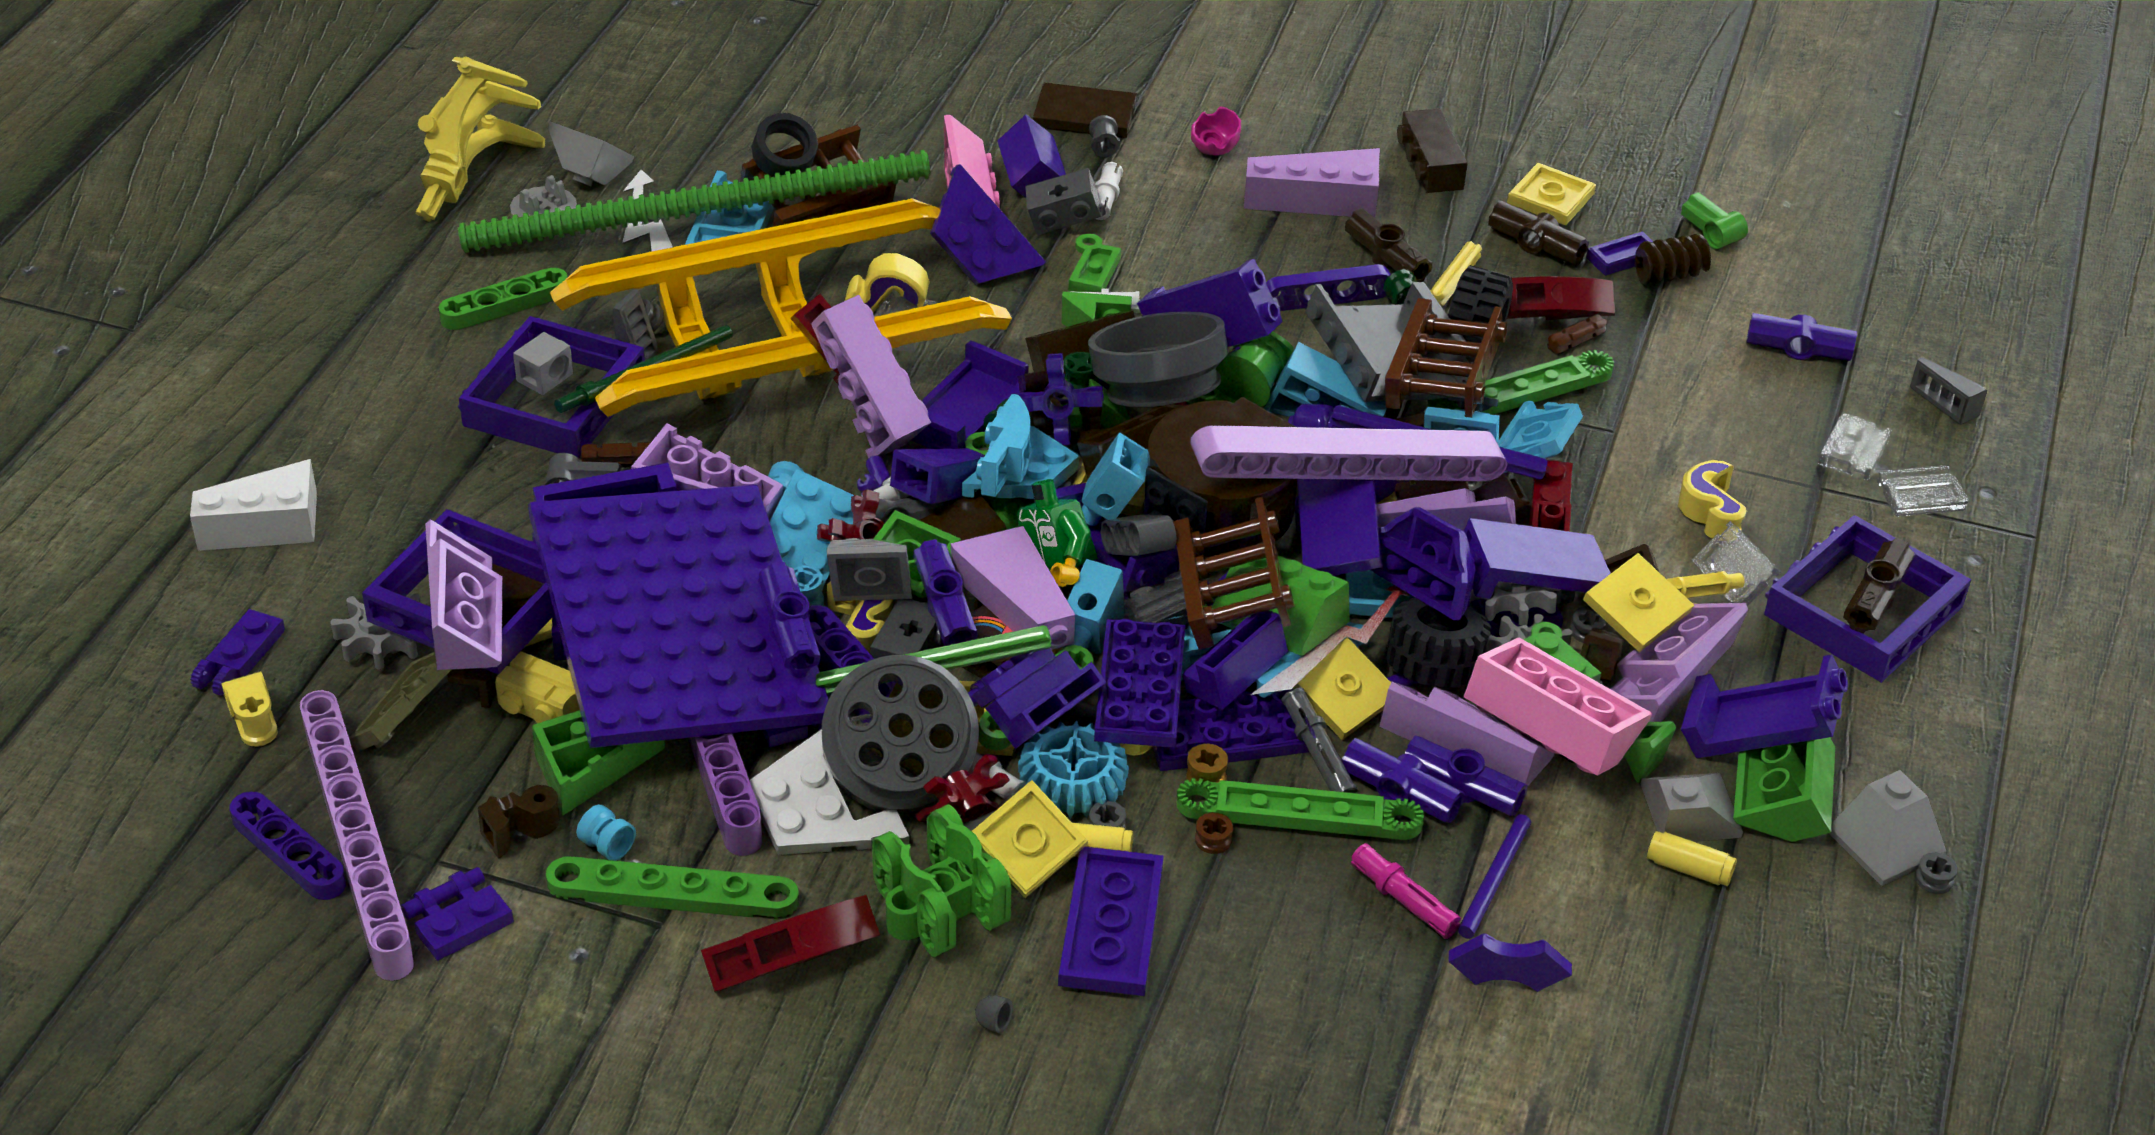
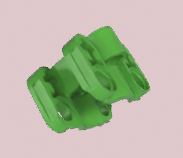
M947 804L938 808L927 817V850L933 865L924 870H920L913 864L910 855V844L905 845L897 834L895 835L889 831L873 839V876L879 892L886 899V929L892 937L899 940H910L920 937L927 952L931 956L936 957L956 947V920L970 913H975L981 925L989 931L1010 921L1011 882L1006 869L998 859L982 852V845L976 834L963 825L958 812L951 805Z

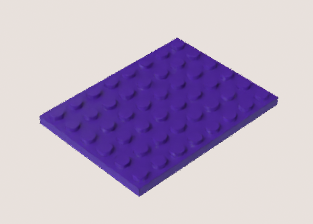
M758 485L529 503V517L590 748L822 724L824 711L829 699L825 687L816 685V675L819 673L818 666H813L806 673L793 674L791 669L785 668L778 643L769 633L770 616L759 583L760 570L767 568L771 563L783 561Z

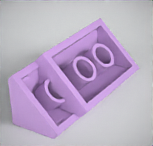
M1466 488L1377 504L1379 527H1385L1393 519L1414 507H1421L1464 531L1469 518L1516 524L1514 500L1505 496L1476 502L1474 492Z
M430 519L425 526L432 632L437 670L497 667L502 663V576L492 571L491 556Z
M1746 603L1694 604L1693 609L1688 615L1641 652L1634 649L1617 664L1623 678L1610 689L1651 712L1652 716L1649 722H1662L1693 688L1696 676L1705 675L1734 643L1748 612Z
M1392 682L1388 688L1380 727L1410 741L1416 735L1453 752L1458 749L1475 750L1483 756L1485 766L1523 782L1528 786L1555 754L1546 750L1538 741L1512 730L1508 724L1492 715L1481 712L1476 706L1453 693L1434 687L1429 697L1413 688Z

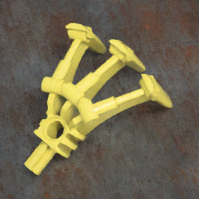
M469 57L453 58L452 61L457 64L458 70L462 72L461 76L446 96L440 98L428 115L422 116L418 121L420 130L427 133L424 144L430 153L429 160L420 175L426 192L416 210L418 216L430 222L431 219L435 220L444 201L456 203L465 184L468 182L467 170L471 161L488 146L502 141L532 148H545V138L540 134L514 123L498 119L495 116L485 115L501 102L529 109H540L541 103L535 97L501 85L526 87L528 84L526 80ZM477 125V131L472 133L475 126Z

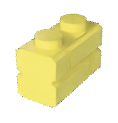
M520 651L510 662V666H506L496 677L495 685L498 704L510 714L520 713L534 719L536 723H541L580 710L570 671Z

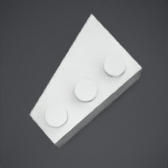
M311 459L193 491L190 518L198 551L314 542L317 490Z

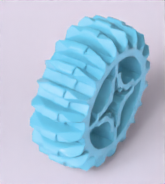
M1077 720L1073 726H1065L1061 721L1056 729L1046 726L1042 734L1036 733L1031 737L1030 742L1024 743L1021 758L1018 761L1020 780H1023L1026 784L1033 780L1061 812H1067L1070 819L1074 813H1082L1087 818L1091 807L1096 803L1116 802L1118 796L1123 795L1129 772L1125 748H1121L1119 743L1095 742L1093 723L1087 727L1079 726Z

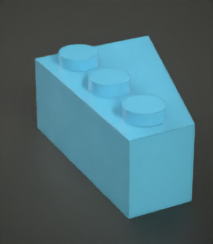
M1298 342L1271 390L1268 402L1263 408L1272 414L1275 413L1288 417L1294 415L1296 409L1301 404L1331 405L1333 408L1340 405L1382 417L1387 409L1386 401L1364 402L1337 361Z

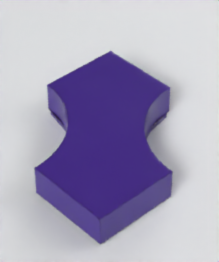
M1484 933L1449 950L1448 962L1475 985L1491 980H1510L1525 984L1538 992L1572 976V963L1543 939L1528 944H1512L1496 940Z

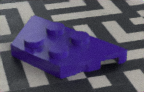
M961 164L956 165L951 171L950 175L952 178L947 192L942 197L939 206L940 213L934 221L930 233L931 236L975 285L1042 266L1046 261L963 166Z

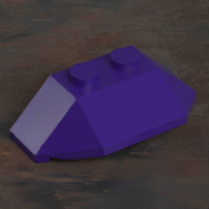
M1414 507L1393 519L1385 527H1379L1382 567L1374 568L1370 571L1452 620H1460L1469 606L1476 573L1466 533L1421 507Z

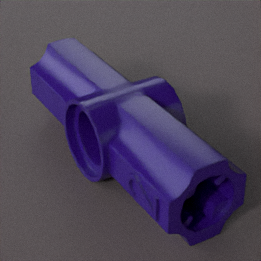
M1752 313L1746 343L1783 349L1787 355L1797 360H1804L1812 355L1851 361L1857 331L1819 325L1813 317L1799 314L1791 319Z
M937 539L924 541L919 548L914 550L913 557L927 595L928 611L935 618L944 646L976 640L977 629L963 593V580L961 575L955 571L946 544L938 542Z
M773 562L767 568L760 570L759 583L770 616L769 633L778 643L785 668L791 669L793 674L806 673L810 668L818 665L820 661V653L808 617L809 601L800 592L794 569L788 567L785 562Z
M1416 735L1408 744L1405 754H1410L1420 759L1425 764L1428 774L1465 792L1463 803L1477 800L1510 816H1515L1521 808L1527 794L1528 785L1485 766L1483 756L1477 751L1458 749L1453 752Z
M1355 738L1348 745L1342 758L1348 773L1375 786L1379 796H1384V799L1388 800L1400 798L1401 801H1404L1405 798L1410 803L1413 800L1415 805L1419 804L1421 806V810L1444 822L1451 823L1464 801L1465 792L1428 774L1425 764L1413 755L1402 754L1396 758Z

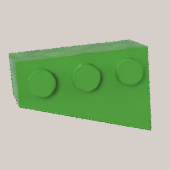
M580 710L532 725L535 757L549 787H552L557 792L558 807L562 816L665 749V740L590 748Z

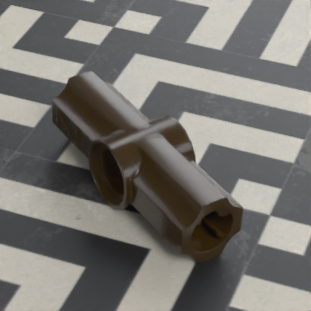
M1499 201L1489 216L1488 226L1516 239L1519 246L1527 253L1537 254L1543 251L1567 263L1578 266L1588 251L1589 241L1585 237L1560 227L1558 221L1549 213L1543 212L1535 216L1506 202Z
M1363 208L1353 211L1351 217L1346 221L1345 231L1372 251V262L1374 264L1386 266L1387 269L1393 268L1396 271L1402 269L1409 270L1414 274L1417 282H1423L1425 277L1431 272L1432 261L1404 240L1405 231L1400 226L1383 224Z
M1897 538L1889 542H1883L1874 560L1867 564L1864 577L1846 607L1843 616L1852 630L1863 634L1868 630H1875L1885 611L1892 606L1896 591L1915 557V552L1910 549L1908 542Z

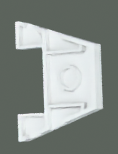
M849 715V720H850V722H851L852 724H854L853 721H852V719H851V717H850V715ZM822 729L749 780L760 808L762 822L778 855L832 852L831 847L856 846L857 850L872 849L871 838L889 831L895 835L897 834L905 845L909 844V834L897 810L887 809L859 820L853 819L826 764L822 749Z

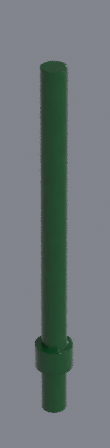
M728 325L722 326L595 383L593 381L583 383L577 386L574 392L554 401L555 408L559 413H563L581 404L583 406L596 402L595 397L626 370L690 357L732 338V329Z

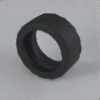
M791 113L770 115L758 126L751 146L752 156L757 166L772 177H775V173H780V176L785 175L786 171L794 174L798 169L801 172H806V168L811 167L818 148L817 134L812 126L799 116ZM774 133H784L793 136L804 149L803 156L795 160L780 158L769 150L765 143L766 138Z

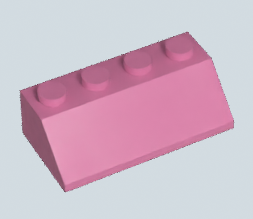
M944 115V172L947 189L952 178L950 175L952 169L956 165L961 164L1000 209L999 192L996 191L995 172H992L991 153H985L982 139L953 116Z
M1519 637L1478 656L1464 694V698L1476 704V707L1481 712L1495 715L1507 722L1512 730L1531 736L1541 742L1546 750L1565 756L1575 762L1580 770L1597 776L1618 765L1652 716V713Z

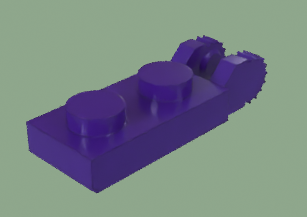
M249 609L206 659H202L197 667H195L190 679L192 686L204 689L212 681L213 693L223 696L224 692L221 683L248 675L284 633L283 619Z

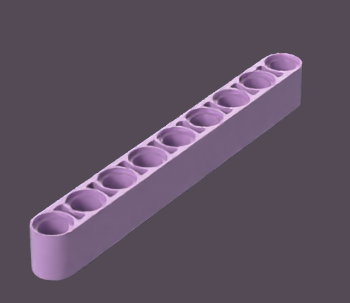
M1205 426L1197 430L1190 441L1203 474L1212 478L1489 481L1498 478L1507 468V461L1493 434L1487 431Z
M313 691L305 695L300 702L303 725L376 974L382 979L390 981L399 980L406 977L414 967L408 929L337 698L329 691Z

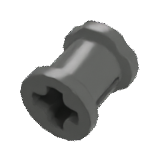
M1107 115L1095 117L1089 125V133L1092 137L1091 148L1100 157H1110L1116 154L1120 148V140L1116 136L1118 125L1116 120Z

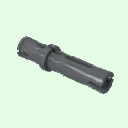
M1296 688L1286 693L1281 701L1286 706L1296 726L1294 733L1299 740L1304 741L1330 791L1357 793L1356 785L1352 782L1340 755L1337 753L1325 730L1327 724L1324 718L1317 716L1306 696L1304 688ZM1304 716L1307 717L1310 725L1312 726L1317 736L1316 738H1314L1311 734L1306 722L1303 719ZM1322 751H1325L1333 768L1335 769L1334 774L1328 766L1322 754Z

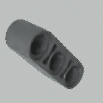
M1167 515L1128 516L1105 520L1101 525L1102 543L1108 554L1139 556L1173 550L1176 546L1175 526L1172 519Z

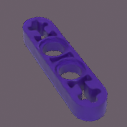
M1375 264L1277 276L1268 280L1266 285L1273 300L1278 304L1280 311L1307 308V303L1312 294L1306 295L1304 291L1309 286L1316 284L1322 285L1334 304L1384 298L1386 296L1383 290L1384 282L1391 274L1386 266ZM1344 281L1353 282L1350 288L1343 291L1337 290L1340 283Z
M251 791L239 794L231 801L230 814L234 827L312 897L320 900L333 899L345 890L346 878L341 862L266 796L259 792ZM257 812H258V816H259V820H258V821L256 820V816L253 815L254 813H257ZM274 829L286 831L283 836L276 839L264 837L266 833ZM299 851L311 853L303 861H292L289 859L291 855ZM318 868H319V873L323 876L322 878H319V879H318L317 871H316Z

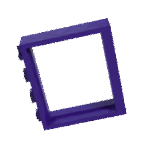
M529 316L522 326L514 331L509 341L496 352L495 357L489 364L480 370L477 378L470 386L462 391L458 405L461 411L462 425L557 454L569 453L579 459L581 457L582 445L591 444L614 414L607 417L599 409L597 402L588 406L581 404L567 423H562L496 404L495 401L516 378L513 352L545 332L570 345L572 362L607 371L606 375L602 378L604 379L645 361L644 347Z
M446 509L434 522L491 556L493 564L544 583L502 628V663L497 667L484 668L499 675L555 615L537 544ZM426 530L362 592L367 622L434 648L431 607L406 597L429 574Z
M1853 515L1840 528L1835 526L1829 537L1822 543H1815L1808 555L1801 561L1796 560L1782 578H1775L1773 580L1770 590L1765 593V598L1768 600L1764 615L1882 683L1963 607L1971 579L1909 545L1910 549L1915 552V557L1902 582L1930 598L1881 643L1863 633L1852 630L1846 623L1800 597L1850 553L1869 563L1874 560L1883 542L1895 539L1894 536Z

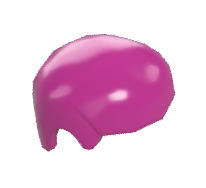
M1219 107L1213 114H1206L1204 111L1191 126V140L1203 154L1224 155L1230 152L1239 141L1241 120L1236 112L1225 107Z

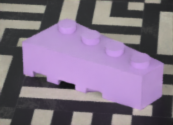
M1380 148L1248 157L1244 209L1351 217L1353 211L1363 208L1375 217L1379 188Z
M860 295L824 310L811 323L829 367L832 369L837 368L840 373L838 388L843 399L850 400L854 406L857 418L852 421L858 433L865 432L871 447L865 450L868 458L872 456L882 457L894 451V449L906 445L931 423L925 404L914 393L907 372L899 366L892 354L889 340L882 336L874 322L872 310L867 304H864Z
M666 423L631 466V469L669 463L677 491L758 485L769 522L784 494L783 484L747 465L738 467L731 463L730 456L721 451L714 454L702 447V441L692 436L686 439L678 435L677 428Z

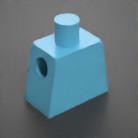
M1120 432L1085 485L1081 501L1083 503L1082 511L1086 523L1091 526H1096L1102 517L1107 520L1116 519L1145 481L1146 468L1148 467V450Z
M1086 559L1080 571L1079 580L1074 584L1067 600L1075 613L1074 644L1071 645L1082 646L1095 654L1103 652L1107 619L1120 620L1125 615L1122 569Z

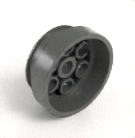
M1166 312L1127 319L1097 331L1088 341L1093 374L1109 384L1107 390L1108 399L1115 404L1130 407H1153L1175 404L1211 392L1221 383V375L1216 371V367L1219 366L1228 354L1224 321L1216 315L1203 312Z
M911 655L879 657L851 671L831 694L822 720V749L826 764L834 780L853 800L878 812L889 809L897 810L898 814H912L919 812L925 807L936 805L940 800L934 794L927 793L923 786L934 776L944 779L959 770H967L969 772L978 746L979 726L977 713L964 686L942 666L930 660ZM893 680L901 686L902 691L898 696L888 698L880 693L878 687L884 681ZM934 691L939 694L942 703L936 708L929 709L922 706L918 698L923 692ZM856 709H865L872 715V721L863 727L855 726L850 722L849 715ZM903 719L911 724L913 730L906 737H896L889 730L890 724L895 720ZM944 730L951 735L953 742L946 748H937L931 744L929 736L934 731ZM867 748H875L881 752L883 760L878 765L870 767L860 761L859 755ZM906 759H915L922 764L923 771L917 777H907L900 771L899 766Z

